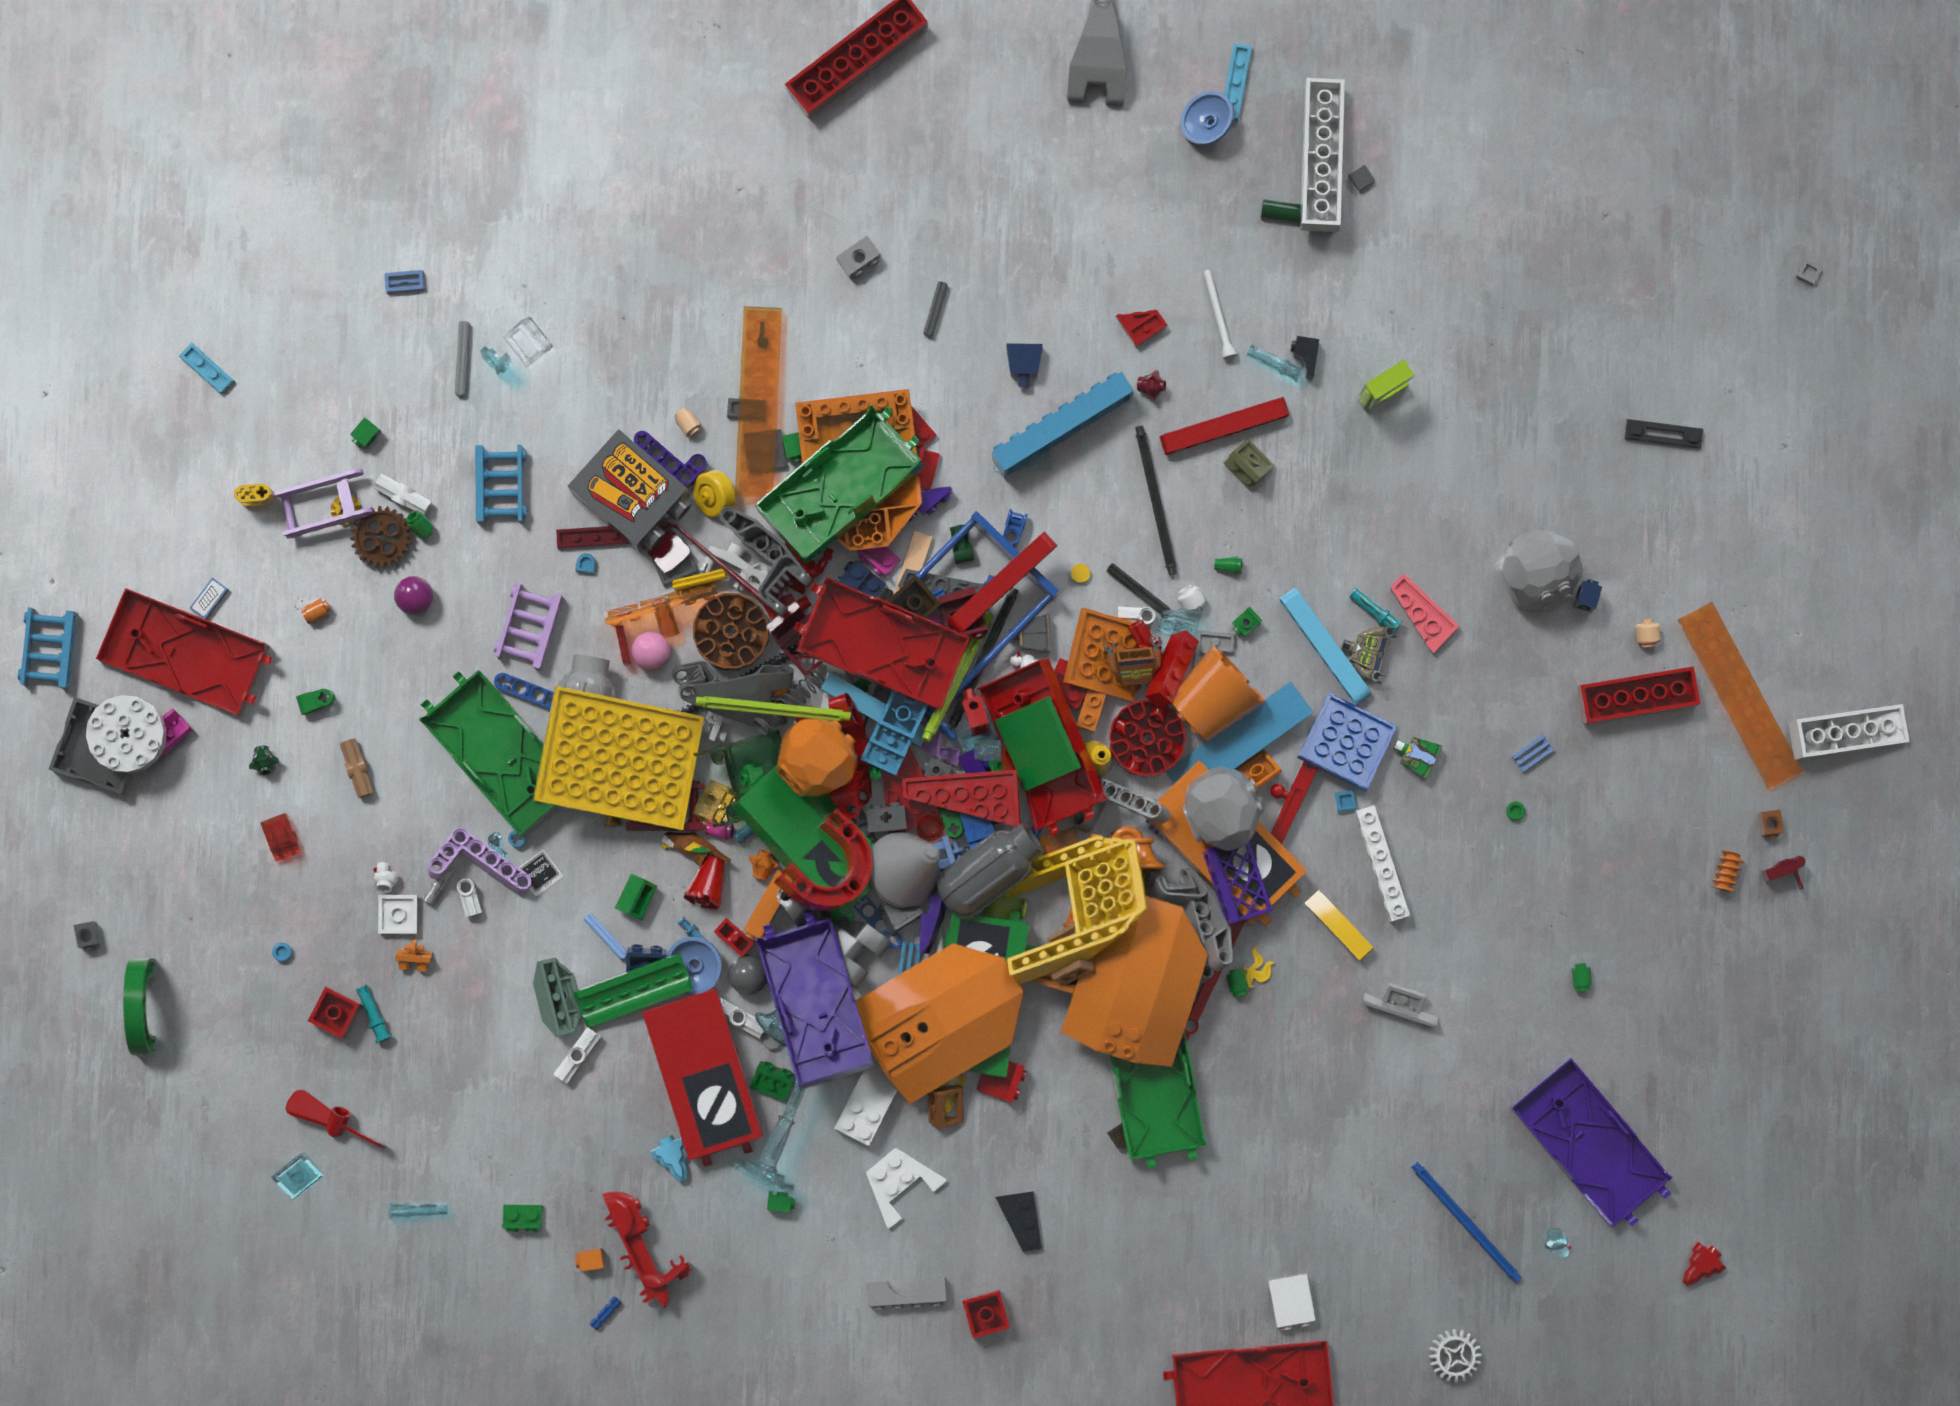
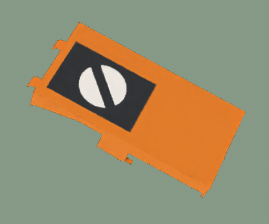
M1199 760L1157 800V802L1169 809V820L1163 824L1148 818L1146 820L1214 888L1202 853L1214 846L1209 845L1204 840L1196 841L1183 811L1185 794L1189 785L1202 773L1208 771L1207 767ZM1258 821L1255 832L1249 842L1272 907L1287 891H1290L1295 898L1301 893V890L1294 883L1307 870ZM1245 846L1235 850V852L1242 856L1247 851ZM1226 850L1218 851L1220 859L1226 862L1230 853ZM1233 855L1229 864L1239 868L1242 859ZM1245 861L1241 870L1251 874L1253 868L1250 863ZM1227 867L1225 875L1233 880L1237 871ZM1239 873L1235 882L1245 886L1248 877ZM1251 879L1247 888L1257 893L1259 886L1257 882ZM1233 885L1231 893L1239 899L1242 889ZM1245 891L1242 901L1251 905L1255 896ZM1257 898L1253 907L1259 910L1266 909L1264 901ZM1239 904L1237 908L1238 914L1240 916L1246 915L1249 908ZM1265 913L1245 919L1249 927L1258 920L1264 927L1271 922V919Z

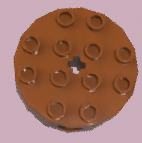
M723 593L711 598L698 610L693 622V639L699 654L710 665L722 670L739 671L753 665L764 654L769 643V630L766 628L768 621L764 611L753 599L740 593ZM733 627L736 634L729 636L726 631Z

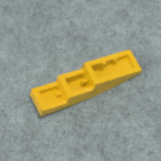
M1319 890L1305 902V905L1359 961L1374 949Z

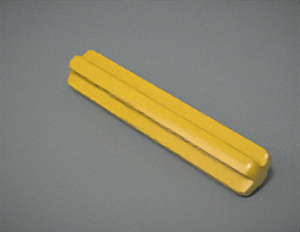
M719 569L673 580V589L678 591L727 579V572Z

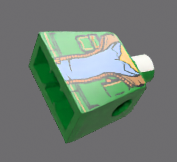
M1412 737L1409 744L1398 739L1393 749L1403 754L1400 760L1401 764L1425 780L1442 746Z

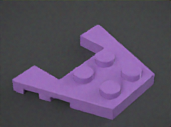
M962 693L951 702L950 708L956 707ZM924 714L920 724L926 727L930 719ZM938 729L930 742L923 741L921 747L911 742L912 745L934 756L945 759L954 766L959 764L958 757L960 756L961 749L941 746L942 733Z

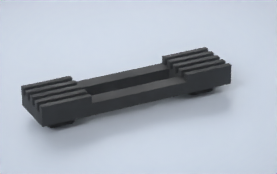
M1627 419L1624 439L1701 448L1702 428ZM1646 428L1683 432L1682 439L1645 435Z

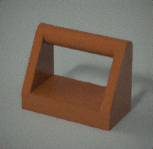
M942 1085L928 1093L929 1123L937 1129H942L964 1122L962 1085ZM956 1093V1116H945V1096Z

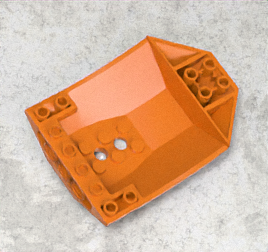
M909 389L796 402L802 463L829 440L833 441L841 436L869 410L870 404L873 405L877 413H882L886 406H888L893 412L891 417L886 420L888 424L905 442L911 440L915 433ZM915 447V448H913L912 450H913V451L915 452V454L917 455V450H916V447ZM919 472L839 537L837 541L850 551L889 546L922 504Z
M953 943L858 999L856 1004L871 1052L887 1078L907 1102L912 1104L1013 1043L1024 990L1020 983L1010 976L1008 963L1004 957ZM920 1022H925L928 1025L926 1033L919 1031L918 1026ZM904 1032H908L911 1035L910 1042L903 1040Z

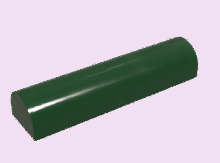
M1263 199L1260 218L1300 224L1301 204Z

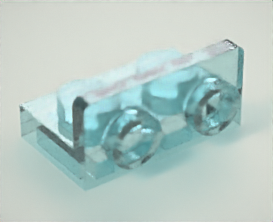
M484 346L480 350L482 359L497 375L500 372L505 373L511 367L510 355L507 352L501 358H498L499 355L492 348L488 349Z

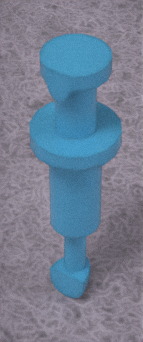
M684 916L677 923L687 929L686 934L689 933L693 937L705 939L694 928L695 924L692 926L684 920Z

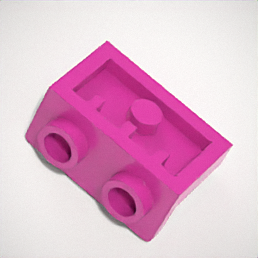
M886 546L857 550L858 558L864 564L869 562L873 566L872 570L880 577L882 575L887 577L901 561Z

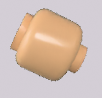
M1642 619V623L1636 625L1637 643L1641 644V647L1657 646L1656 643L1661 641L1660 625L1654 623L1653 619Z

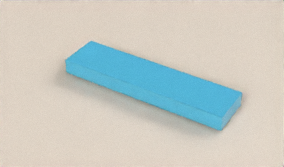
M1234 43L1224 95L1231 101L1234 107V120L1238 121L1252 46Z

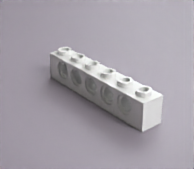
M1375 805L1354 812L1389 922L1410 916Z

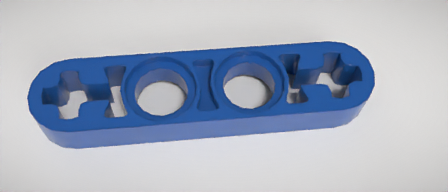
M499 673L495 676L494 685L499 690L551 709L552 702L547 701V705L544 702L547 700L548 693L551 694L549 698L553 699V691L506 673ZM504 676L507 682L512 683V679L515 680L512 684V690H508L510 686L506 684L500 687L498 679H502ZM519 683H523L526 686V691L523 694H518L515 691V687ZM536 690H541L544 693V697L540 701H536L533 698V693Z
M865 894L861 900L867 899L868 902L864 903L860 909L857 907V905H860L859 902L853 907L871 927L877 930L875 926L877 921L883 919L878 908ZM865 906H872L874 908L872 916L867 917L863 914ZM886 928L884 931H878V932H880V933L883 935V934L887 933L888 930H887V928ZM898 932L892 935L893 937L898 936V944H891L889 946L891 949H897L902 944V937Z

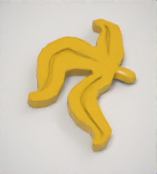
M1258 947L1252 949L1255 963L1249 969L1243 967V970L1247 972L1246 978L1250 988H1253L1251 985L1253 979L1258 982L1268 980L1271 975V965L1274 964L1273 961H1269L1264 965L1263 971H1255V969L1263 964V958L1257 952Z

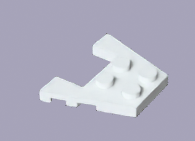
M897 1148L893 1149L866 1172L888 1229L902 1218L890 1204V1201L915 1180L922 1177L933 1192L947 1181L944 1177Z

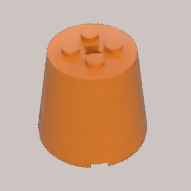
M1213 645L1181 683L1172 704L1175 706L1174 710L1178 713L1177 715L1184 722L1188 721L1187 724L1197 736L1200 734L1209 741L1263 705L1266 700L1256 688L1252 689L1247 684L1249 680L1233 662Z

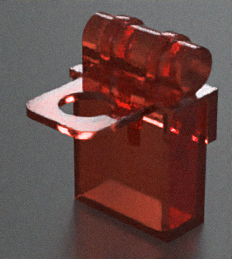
M287 813L260 822L275 861L283 860L288 856H294L296 853L301 852L300 846L297 843L299 842L295 831H293Z

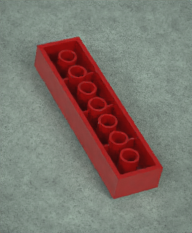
M893 0L787 81L785 89L806 116L810 118L927 28L928 21L911 0Z

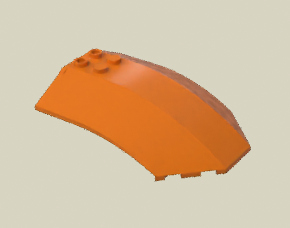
M1145 896L1148 910L1116 940L1092 957L1094 971L1078 978L1061 1033L1093 1050L1134 1063L1172 1067L1192 1009L1208 953L1203 947L1183 907Z

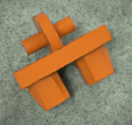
M413 939L412 945L405 944L404 950H397L395 961H398L399 970H409L410 962H417V970L426 972L433 952L424 951V946L417 945V940Z

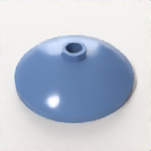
M1207 91L1195 96L1186 105L1181 116L1183 134L1189 141L1197 145H1210L1219 141L1228 133L1233 124L1234 107L1231 101L1220 92Z
M686 937L672 945L666 957L677 953L681 954L694 989L685 992L686 994H700L715 986L721 976L722 960L718 950L711 942L701 937ZM694 961L699 962V967L694 966Z

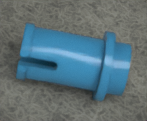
M746 824L740 830H735L733 836L739 844L745 843V839L751 836L754 831Z

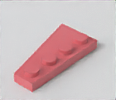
M1404 573L1390 587L1432 654L1459 627L1449 615Z

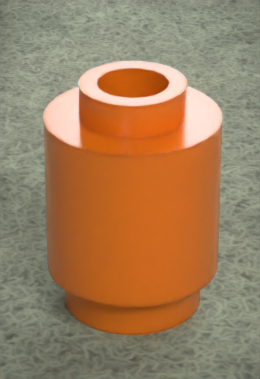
M319 598L304 606L301 613L309 624L328 616V611L331 608L326 600L322 601Z

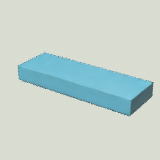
M192 342L179 355L181 359L221 395L234 382L227 373Z

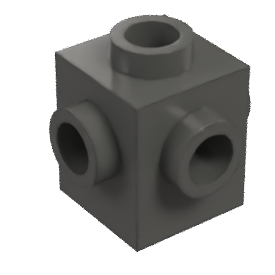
M936 756L935 759L931 758L930 762H925L922 772H925L924 777L950 775L953 767L946 764L947 761ZM937 768L940 770V772L938 774L933 773V770Z

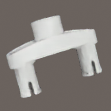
M732 542L727 551L712 546L708 547V550L719 559L721 558L739 567L741 570L740 576L747 581V568L752 565L742 559L746 549ZM706 556L699 569L710 572L715 562ZM736 581L733 586L745 591V588Z

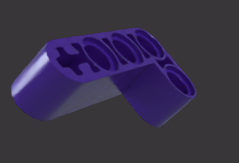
M638 431L634 436V443L685 487H691L695 479L707 469L706 458L701 454H694L683 464L648 432ZM640 437H641V438H645V437H646L647 443H648L649 445H651V446L649 447V449H648L647 445H645L644 443H641V444H640V441H639V438H640ZM654 449L662 450L660 457L652 456ZM695 460H703V466L695 468L693 466ZM675 461L677 463L676 468L673 470L667 469V463ZM685 473L691 475V479L688 482L681 481V476Z

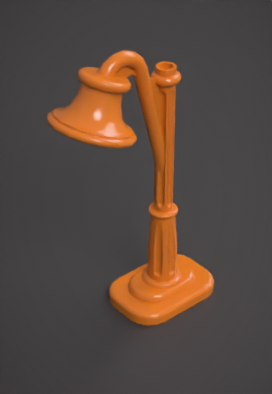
M1123 826L1118 828L1110 839L1120 838L1136 841L1141 872L1163 870L1166 868V865L1159 862L1152 852L1151 844L1154 843V839L1144 838L1137 828ZM1092 833L1091 837H1089V838H1092V837H1095V836H1100V835H1097V834H1093V833ZM1072 905L1067 922L1063 923V929L1074 923ZM1052 973L1030 980L1070 993H1074L1077 984L1075 980L1068 984L1053 981Z

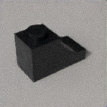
M1297 336L1295 341L1292 340L1290 352H1294L1293 357L1299 359L1303 364L1305 378L1313 379L1320 339Z

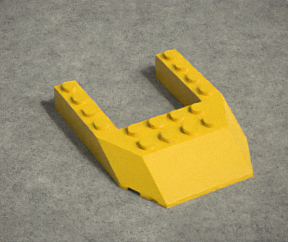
M1095 836L1038 857L1032 861V867L1028 876L1003 896L1009 899L1067 877L1076 934L1007 958L1009 974L1013 979L1022 984L1055 972L1078 959L1086 961L1116 940L1148 910L1135 840Z

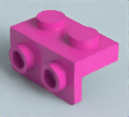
M171 709L163 716L166 728V745L162 752L164 756L193 731L175 709Z

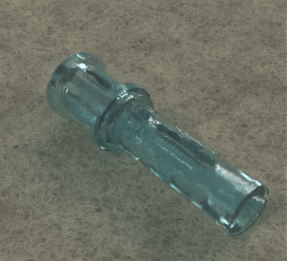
M1253 344L1247 353V356L1278 370L1280 375H1286L1294 379L1296 383L1304 370L1303 366L1298 367L1290 363L1289 359L1283 360Z
M389 1202V1220L396 1217L409 1219L411 1216L448 1215V1204H411L410 1202L393 1204Z

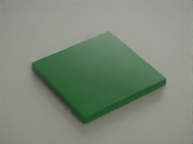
M1050 696L994 720L1016 770H1018V775L1025 791L1081 768Z

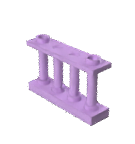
M517 582L516 587L513 586L510 597L513 599L500 642L496 641L494 647L495 656L501 659L502 654L506 653L530 660V663H533V668L542 670L563 596L554 593L553 597L546 598L522 591L523 585ZM519 598L546 605L547 608H550L548 615L543 617L516 609ZM516 616L542 624L541 626L544 627L542 634L539 633L537 635L511 627L513 617ZM508 634L536 642L538 645L537 652L530 653L506 646Z

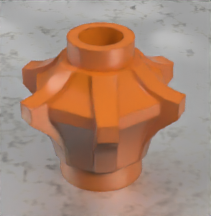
M760 850V853L757 855L749 856V861L752 864V876L758 879L766 880L771 871L778 867L779 864L773 859L771 852L767 850Z

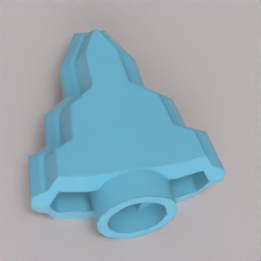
M673 1135L658 1141L659 1147L650 1151L653 1159L659 1161L662 1167L668 1168L672 1176L679 1182L687 1180L688 1169L685 1164L687 1154L682 1138L674 1140Z

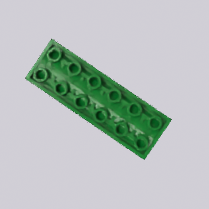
M677 953L573 992L586 1027L589 1028L694 989L681 954Z

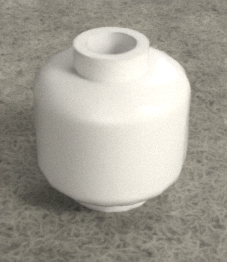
M1188 585L1179 591L1178 602L1186 613L1193 612L1197 614L1204 609L1203 605L1206 603V598L1198 586Z

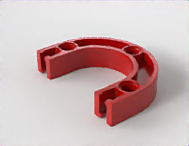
M837 808L828 815L827 820L819 828L830 836L846 855L848 867L843 882L834 887L819 886L809 880L792 864L788 865L774 881L778 887L797 903L813 910L828 911L843 907L864 890L871 876L872 855L869 844L860 829ZM833 820L839 826V828L833 825L830 821ZM843 830L848 833L849 837L843 834ZM787 874L793 880L794 883H791L788 879H786L785 875ZM849 883L854 885L855 890L850 888ZM798 885L803 888V892L798 890Z

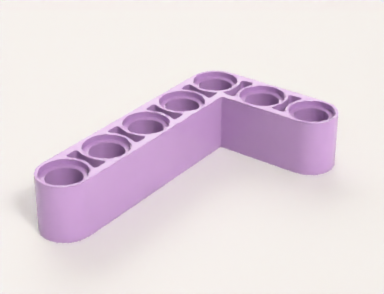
M463 828L455 829L428 865V875L432 879H440L459 855L462 854L516 894H526L531 886V877ZM461 836L464 838V841L458 842L455 840V837ZM476 847L480 852L473 853L470 849ZM451 851L453 856L447 857L443 852ZM491 858L494 859L496 863L491 865L488 864L486 860ZM438 865L442 870L434 871L432 866ZM502 870H509L511 875H503ZM524 881L527 886L521 887L517 882Z

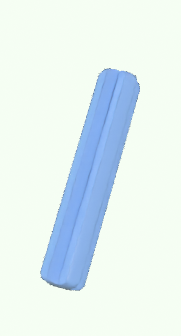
M589 913L584 918V921L620 960H623L627 955V951L596 917Z

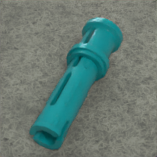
M1358 588L1349 596V598L1353 599L1374 616L1379 625L1382 624L1385 627L1393 626L1398 629L1403 623L1402 620L1398 621L1392 616L1389 610H1383L1359 591ZM1396 629L1391 631V635L1396 632Z
M365 985L357 988L356 992L370 1021L369 1028L373 1030L376 1037V1044L392 1038L384 1024L386 1022L385 1019L381 1018L368 986Z

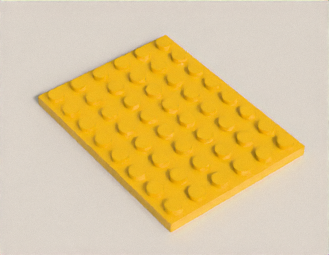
M555 686L533 801L683 830L704 716Z

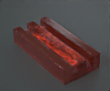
M615 626L623 665L632 664L624 626Z

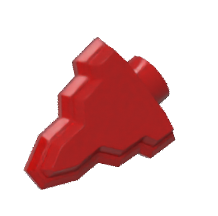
M1697 1241L1692 1248L1693 1254L1689 1258L1690 1266L1685 1270L1682 1282L1686 1286L1698 1283L1703 1277L1710 1278L1715 1273L1720 1274L1726 1269V1266L1719 1259L1722 1254L1711 1244L1705 1247Z

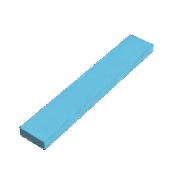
M831 672L820 688L834 697L848 693L858 711L877 722L886 705ZM919 724L912 739V742L920 747L923 743L922 737L926 728Z

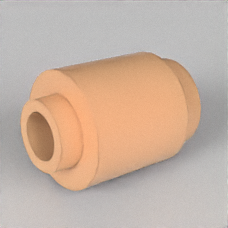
M685 407L674 415L675 422L685 436L690 435L692 437L700 432L701 424L691 410Z

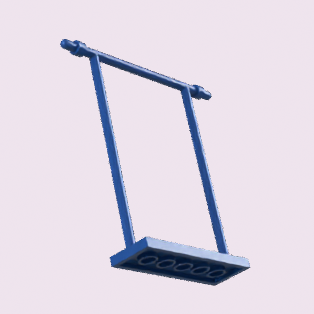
M975 511L971 515V519L915 575L921 580L974 526L1010 561L1019 555L1020 552L981 514ZM1036 568L1032 569L1026 576L1045 596L965 676L953 700L1050 601H1053L1058 596L1059 590ZM927 707L925 715L930 719L933 713L929 712V707ZM941 721L938 730L942 734L945 733L951 740H956L957 734L949 728L950 725L946 721Z

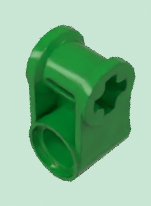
M319 689L296 696L301 715L313 713L332 705L335 701L334 693L328 689ZM323 693L329 695L326 701L321 700L324 697Z
M939 807L947 835L951 839L960 838L963 835L960 812ZM953 825H955L956 828H960V830H957V834L955 835L953 834V832H949V830L952 829Z

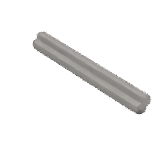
M468 321L459 322L455 379L456 396H465L470 328Z

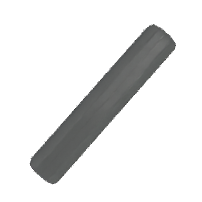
M939 281L923 332L924 335L929 337L934 335L948 284Z

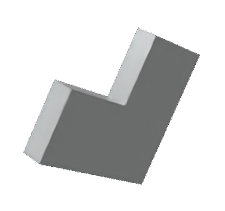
M1197 630L1196 639L1199 640V643L1195 650L1193 669L1213 645L1218 648V651L1221 650L1223 653L1233 654L1235 634Z

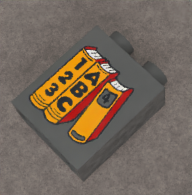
M619 429L568 485L570 492L638 552L645 545L650 550L656 548L666 535V532L661 529L671 517L678 522L685 516L692 505L687 501L690 496L687 487Z

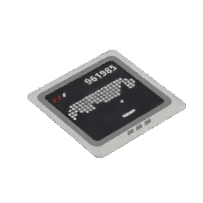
M544 849L518 867L531 877L530 890L535 896L541 894L563 877V874Z

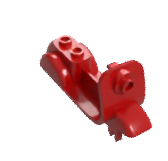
M620 1191L603 1193L604 1202L609 1210V1215L605 1218V1221L613 1220L607 1226L617 1228L628 1252V1255L620 1258V1260L629 1259L630 1264L624 1267L625 1270L634 1266L645 1288L639 1294V1296L647 1295V1298L643 1299L642 1302L647 1303L655 1297L666 1309L670 1296L667 1283L677 1277L679 1280L690 1276L689 1272L692 1271L690 1261L685 1263L684 1257L680 1255L681 1263L676 1265L673 1259L670 1260L673 1268L666 1274L660 1275L640 1235L649 1231L648 1226H650L647 1216H642L640 1212L642 1205L638 1197L634 1198L633 1195Z

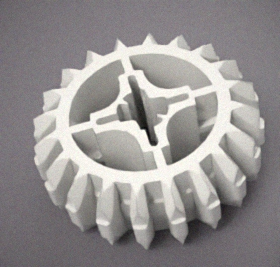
M1453 1329L1451 1336L1448 1331H1445V1338L1439 1334L1438 1338L1441 1341L1433 1340L1437 1347H1430V1350L1435 1352V1355H1429V1358H1435V1361L1431 1362L1430 1365H1437L1438 1367L1434 1369V1372L1437 1373L1441 1370L1442 1372L1439 1377L1443 1378L1447 1374L1446 1380L1449 1382L1452 1376H1454V1382H1458V1376L1461 1377L1462 1381H1465L1464 1374L1471 1378L1473 1375L1470 1370L1478 1371L1476 1367H1473L1474 1363L1481 1364L1480 1361L1475 1360L1476 1357H1482L1481 1353H1475L1476 1350L1480 1349V1346L1473 1347L1477 1340L1472 1339L1469 1341L1471 1337L1469 1333L1464 1338L1463 1330H1460L1459 1335H1457V1331ZM1451 1340H1461L1460 1344L1453 1349L1444 1345ZM1466 1344L1470 1349V1361L1463 1357ZM1441 1350L1448 1356L1444 1367L1440 1362ZM1447 1350L1454 1353L1458 1351L1460 1353L1458 1354L1460 1356L1459 1358L1462 1359L1463 1362L1459 1359H1454L1452 1361V1356H1450L1451 1354ZM1456 1363L1466 1366L1458 1372L1449 1371Z

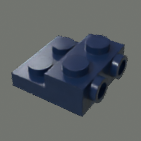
M858 560L854 562L849 561L844 568L846 572L842 578L838 576L835 579L837 582L875 598L886 585L884 581Z
M633 944L627 949L626 972L666 958V949H662V946L653 945L650 949L643 948V945Z

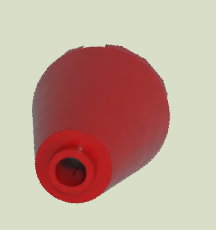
M713 854L707 856L686 889L683 898L691 904L697 902L701 904L700 907L705 909H720L725 862Z

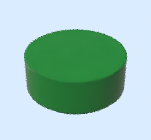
M1511 802L1506 807V816L1512 821H1518L1525 815V807L1520 802Z

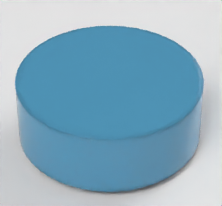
M278 943L273 947L272 955L277 961L286 962L292 956V948L287 943Z

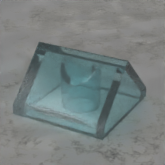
M301 1152L271 1176V1178L294 1200L323 1177V1174L306 1152Z

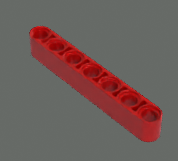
M1281 397L1159 436L1164 454L1168 455L1286 418L1290 414L1285 398Z
M1044 531L947 621L957 632H965L1058 545Z

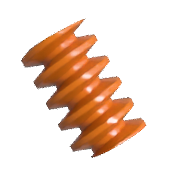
M1722 850V853L1726 856L1720 857V861L1724 864L1717 865L1722 871L1715 872V875L1719 878H1714L1712 881L1717 886L1711 887L1724 892H1735L1731 885H1737V882L1733 878L1740 877L1735 871L1742 870L1738 863H1744L1745 861L1737 853Z

